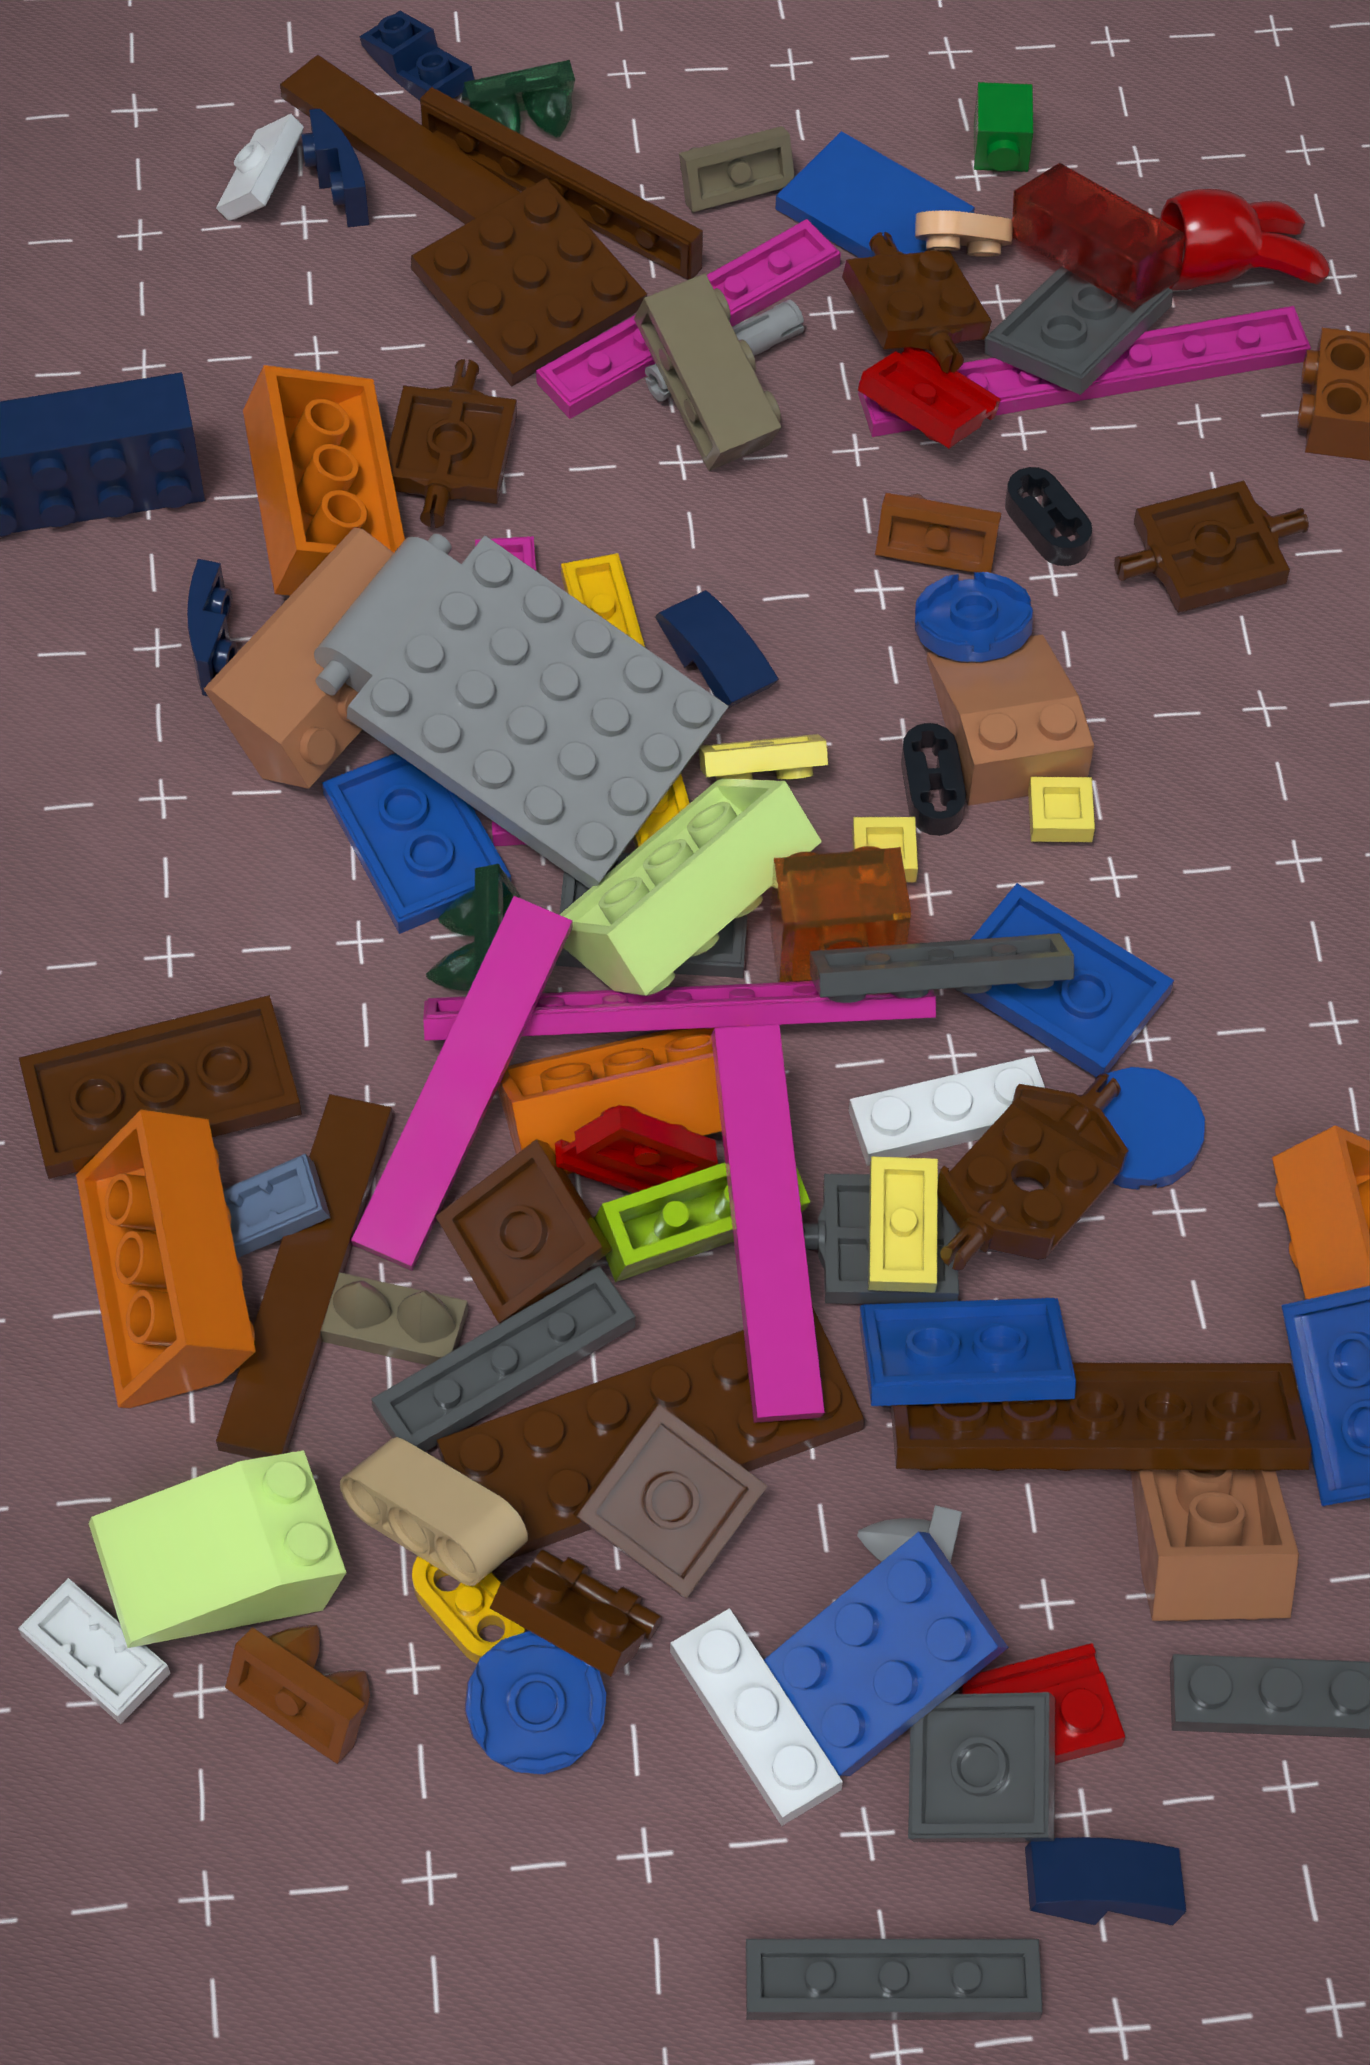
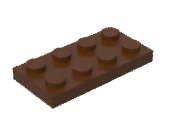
M270 995L19 1057L48 1179L79 1172L140 1110L209 1119L212 1137L302 1115L300 1100Z

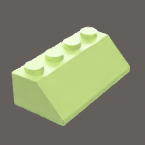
M719 778L606 874L598 886H592L560 914L565 918L573 920V928L563 948L613 991L645 996L655 994L666 988L674 980V971L687 959L700 955L713 947L719 939L718 932L734 918L743 917L755 910L763 900L762 894L776 881L786 879L797 873L806 863L804 857L822 841L786 781Z

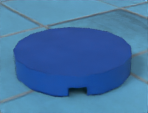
M974 572V579L960 581L959 574L945 576L927 586L916 600L915 631L922 645L938 656L958 662H985L1003 658L1021 648L1032 634L1033 608L1031 607V598L1026 589L1004 576L990 572Z
M1129 1067L1107 1073L1109 1075L1107 1084L1114 1078L1119 1083L1121 1091L1103 1110V1113L1129 1150L1123 1171L1112 1183L1122 1188L1138 1190L1140 1185L1151 1186L1157 1184L1156 1188L1173 1184L1191 1170L1203 1146L1205 1117L1197 1097L1180 1080L1157 1069Z
M528 1631L500 1640L480 1657L467 1682L464 1711L472 1738L491 1760L514 1772L546 1774L572 1765L591 1747L604 1724L607 1694L598 1669Z

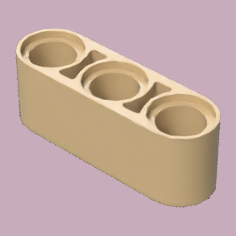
M399 1437L390 1439L340 1480V1489L343 1497L358 1518L468 1586H475L528 1541V1533L523 1520L506 1500Z

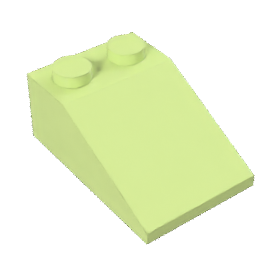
M304 1450L239 1461L92 1516L89 1521V1527L127 1648L323 1611L347 1573Z

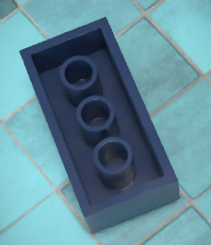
M182 372L0 402V537L11 533L46 527H63L70 523L107 517L118 518L131 513L161 508H178L186 504L205 501L194 430Z

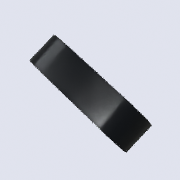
M1039 467L1019 469L1012 474L1007 484L1005 509L1009 517L1039 554L1049 563L1057 566H1071L1085 559L1091 542L1092 523L1056 477L1049 471ZM1027 492L1029 496L1023 498L1022 493ZM1041 495L1042 503L1040 504L1035 497ZM1055 529H1057L1062 536L1055 538ZM1074 535V536H1075V540H1073V541H1070V540L1067 538V537H1070V536Z
M934 723L916 725L907 732L903 739L901 758L909 816L915 817L916 827L926 834L937 836L949 834L961 824L966 800L958 745L954 735L946 727ZM921 748H932L934 756H938L936 768L927 767L926 756L924 752H920ZM930 790H939L941 804L946 806V810L935 811L933 804L929 803Z

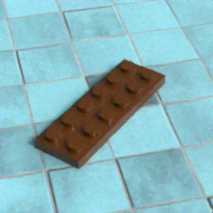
M813 1308L825 1411L821 1418L754 1423L744 1330L437 1439V1447L443 1463L502 1497L518 1512L523 1520L528 1533V1541L505 1560L507 1561L591 1530L589 1526L575 1517L573 1513L654 1403L662 1405L749 1472L863 1430L864 1417Z
M1072 1362L1076 1378L1075 1399L890 1406L896 1469H920L925 1471L938 1469H988L992 1471L1007 1469H1056L1060 1471L1124 1469L1127 1471H1141L1153 1469L1195 1471L1263 1470L1274 1472L1279 1470H1309L1312 1450L1291 1363Z

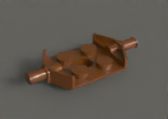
M1099 1074L1082 1095L1019 1084L1015 1089L1012 1104L950 1172L946 1166L940 1169L937 1190L938 1198L960 1228L955 1237L940 1251L941 1258L946 1265L949 1266L954 1260L952 1269L957 1271L963 1270L979 1249L985 1253L992 1249L1036 1260L1048 1257L1123 1171L1129 1150L1103 1113L1108 1104L1120 1094L1121 1088L1116 1079L1112 1078L1107 1084L1109 1075ZM1022 1176L1031 1177L1039 1181L1044 1189L1026 1191L1019 1188L1013 1182V1179Z

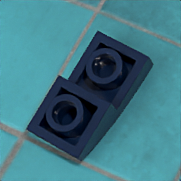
M401 10L383 18L377 26L359 36L361 45L378 65L419 101L431 87L454 99L476 84L472 66L440 49L437 45L434 29Z
M320 108L310 109L312 133L301 134L305 167L316 166L319 189L331 188L333 205H344L347 227L369 225L366 185L355 151L342 130Z
M198 559L192 575L188 596V631L197 680L202 695L208 696L204 688L236 655L237 644L236 641L230 640L227 619L231 608L232 593L230 589H226L224 586L221 563Z
M707 590L679 602L655 616L684 668L695 663L713 695L728 705V708L769 689L779 680L769 662L743 626Z
M1091 1837L1054 1838V1841L1029 1842L1025 1847L1030 1911L1096 1925L1110 1911L1172 1926L1186 1912L1179 1848L1134 1840Z

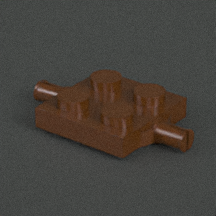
M881 232L875 234L869 242V246L875 253V256L846 259L842 278L883 350L904 347L928 349L935 355L943 372L948 373L949 368L951 372L957 371L963 365L964 358L959 353L955 344L963 341L985 339L989 333L992 320L949 250H928L920 253L904 254L898 250L890 233L884 232V236Z
M465 359L456 362L454 378L450 387L429 389L403 385L388 447V456L395 491L426 496L420 520L428 527H431L433 515L435 528L444 525L447 505L450 499L498 504L517 418V399L488 396L474 390L480 368L472 360L468 361L467 371Z
M1244 480L1137 508L1134 525L1145 546V550L1115 557V571L1119 575L1120 581L1152 572L1163 582L1178 613L1287 584L1290 568L1279 548L1278 538L1307 532L1309 529L1308 517L1304 514L1303 508H1297L1294 511L1275 516L1269 515L1255 502Z

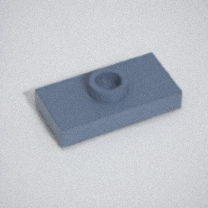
M306 1154L223 1189L225 1202L231 1213L230 1227L237 1258L276 1242L284 1236L294 1234L331 1218L315 1164Z

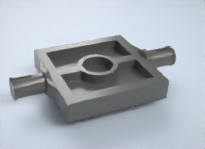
M824 1174L823 1208L819 1214L818 1223H803L806 1250H817L819 1260L824 1268L825 1303L889 1304L958 1301V1271L952 1269L954 1260L949 1266L944 1263L940 1251L955 1237L960 1228L938 1198V1195L937 1286L935 1293L868 1290L870 1174ZM989 1249V1250L987 1251V1252H999V1253H1002L1001 1251H996V1250H992V1249Z

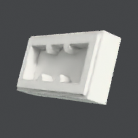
M292 114L256 130L250 143L236 156L234 165L237 168L216 207L228 221L236 220L266 206L303 133L304 126Z
M69 1578L18 1628L21 1636L120 1724L171 1674L168 1665L147 1646L127 1648L120 1623Z

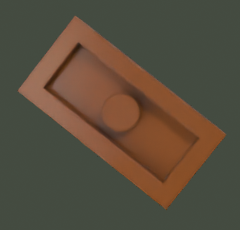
M885 493L875 555L969 572L991 573L1002 513L931 501L919 493L909 496Z
M317 1625L288 1628L268 1637L252 1627L235 1644L225 1688L338 1764L354 1748L362 1717L368 1708L370 1686L366 1672L362 1670H348L324 1676L315 1670L314 1666L320 1649V1635Z

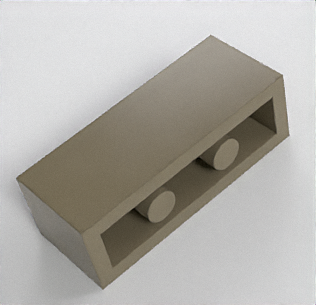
M706 273L645 297L634 320L708 471H711L768 447L782 427L780 425L781 413L776 399L771 392L763 391L755 374V358L749 345L743 339L738 340L729 322L731 313L724 294L718 288L713 289Z

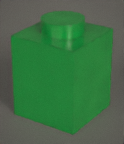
M978 82L974 113V170L1028 172L1033 140V84Z

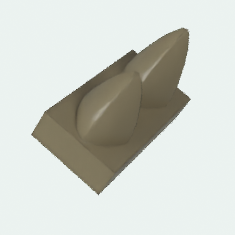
M783 126L700 148L692 147L689 151L679 153L685 203L692 212L782 189L795 177L790 134Z
M339 1272L321 1328L322 1340L329 1344L430 1365L458 1348L468 1315L467 1300L431 1293L427 1290H417Z

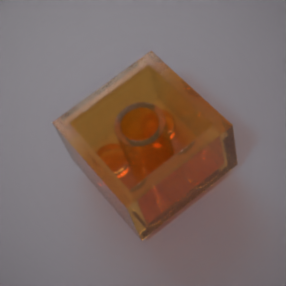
M863 846L850 852L827 854L798 852L789 857L774 858L770 931L778 983L813 981L810 976V951L902 945L908 943L911 907L901 847L880 849L875 846Z

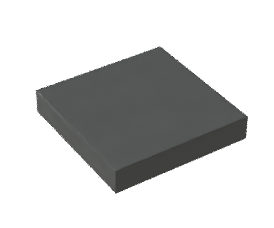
M1051 1693L951 1694L910 1727L908 1839L913 1842L1054 1841L1055 1697Z

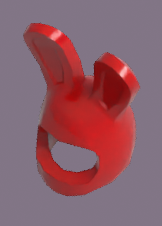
M1198 189L1174 195L1167 199L1162 209L1158 225L1153 274L1158 284L1169 289L1189 290L1208 284L1226 283L1240 278L1250 268L1256 267L1279 270L1309 283L1319 284L1327 278L1330 268L1323 254L1315 247L1286 235L1275 234L1299 235L1306 223L1294 208L1285 203L1272 200L1248 203L1242 196L1230 191ZM1185 242L1184 258L1178 271L1176 256L1179 245Z

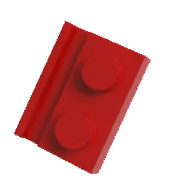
M904 347L902 353L894 351L863 371L858 386L859 392L878 403L883 410L897 415L922 431L927 438L941 443L948 449L979 429L984 419L992 420L995 418L1001 398L958 371L951 372L949 368L948 373L943 372L936 357L923 349Z
M618 1105L608 1108L598 1118L574 1131L575 1140L570 1143L560 1139L554 1143L556 1167L630 1193H636L718 1164L716 1140L689 1131L682 1125L670 1124L643 1114L631 1106Z
M1093 1643L980 1672L958 1688L960 1694L1051 1693L1055 1697V1764L1121 1747L1126 1738L1103 1672H1100L1095 1658L1096 1651Z

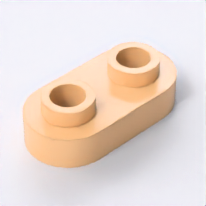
M926 211L916 214L915 238L926 241L927 250L956 251L960 250V245L968 246L967 255L992 257L1001 255V246L1012 244L1013 220L1009 218L961 211Z

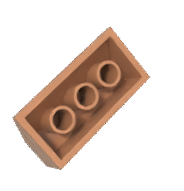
M354 527L204 688V691L262 779L309 789L363 730L347 719V707L358 692L346 683L343 684L335 695L323 692L317 686L315 680L324 668L317 664L314 658L315 649L394 553L362 528Z

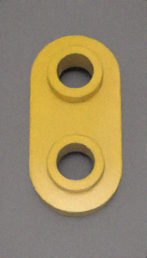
M417 1556L412 1568V1581L418 1602L472 1662L477 1664L480 1657L500 1640L526 1632V1629L490 1609L501 1584L492 1572L475 1586H468L460 1582L456 1589L446 1592L438 1589L435 1585L441 1577L448 1576V1574ZM489 1625L499 1626L504 1631V1635L494 1642L483 1640L479 1633L484 1627Z

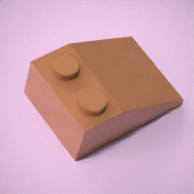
M1043 634L1030 636L1021 648L1003 658L985 662H958L938 656L934 652H927V663L945 726L954 735L958 745L968 806L1028 796L1030 777H1088L1094 743L1079 695Z
M1153 1469L1131 1471L1141 1573L1152 1621L1291 1618L1299 1552L1276 1471Z

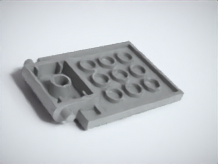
M433 534L428 541L419 537L406 538L315 649L314 658L316 663L324 668L315 680L317 686L329 695H335L344 683L356 690L358 694L347 707L348 720L589 889L592 886H598L713 731L729 706L487 536H483L462 564L448 555L452 550V546L440 534Z

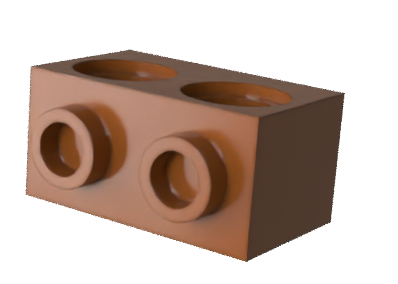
M1322 327L1317 350H1306L1302 368L1301 384L1311 385L1310 394L1302 393L1297 419V428L1307 429L1305 453L1370 461V333Z

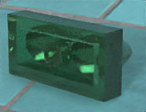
M570 60L464 82L461 103L520 133L521 128L520 112L527 111L538 127L546 133L559 138L566 129L572 112V92L575 77Z
M499 864L475 868V889L466 892L454 900L439 916V922L447 929L465 936H474V942L461 946L447 954L426 973V977L434 983L454 990H470L513 896L520 898L519 892Z

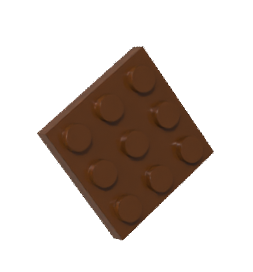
M547 178L411 255V270L511 387L536 373V370L633 315L638 311L643 299L647 297L645 290Z

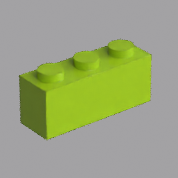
M725 1162L601 1205L594 1220L613 1249L605 1257L615 1283L734 1242ZM796 1166L801 1213H803L810 1204V1200Z

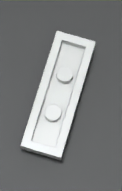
M1034 1056L850 1099L849 1114L866 1165H870L871 1156L907 1157L979 1140L1012 1104L1015 1089L1019 1084L1045 1088Z
M730 1608L670 1643V1653L781 1826L841 1791L842 1779Z

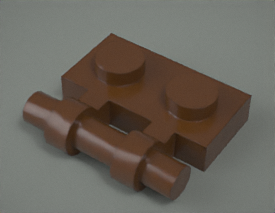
M541 1550L538 1553L531 1568L527 1565L499 1585L490 1609L610 1677L636 1656L643 1638L649 1641L654 1636L662 1620L661 1615L641 1605L642 1597L624 1586L616 1591L588 1575V1566L572 1557H568L563 1561L545 1550Z

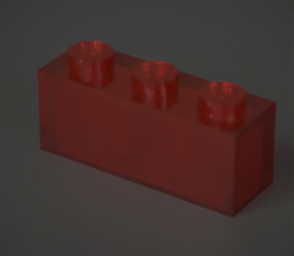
M1058 163L1014 190L1012 238L1058 265L1063 266L1065 269H1068L1070 272L1130 307L1138 308L1181 280L1184 232L1062 163Z

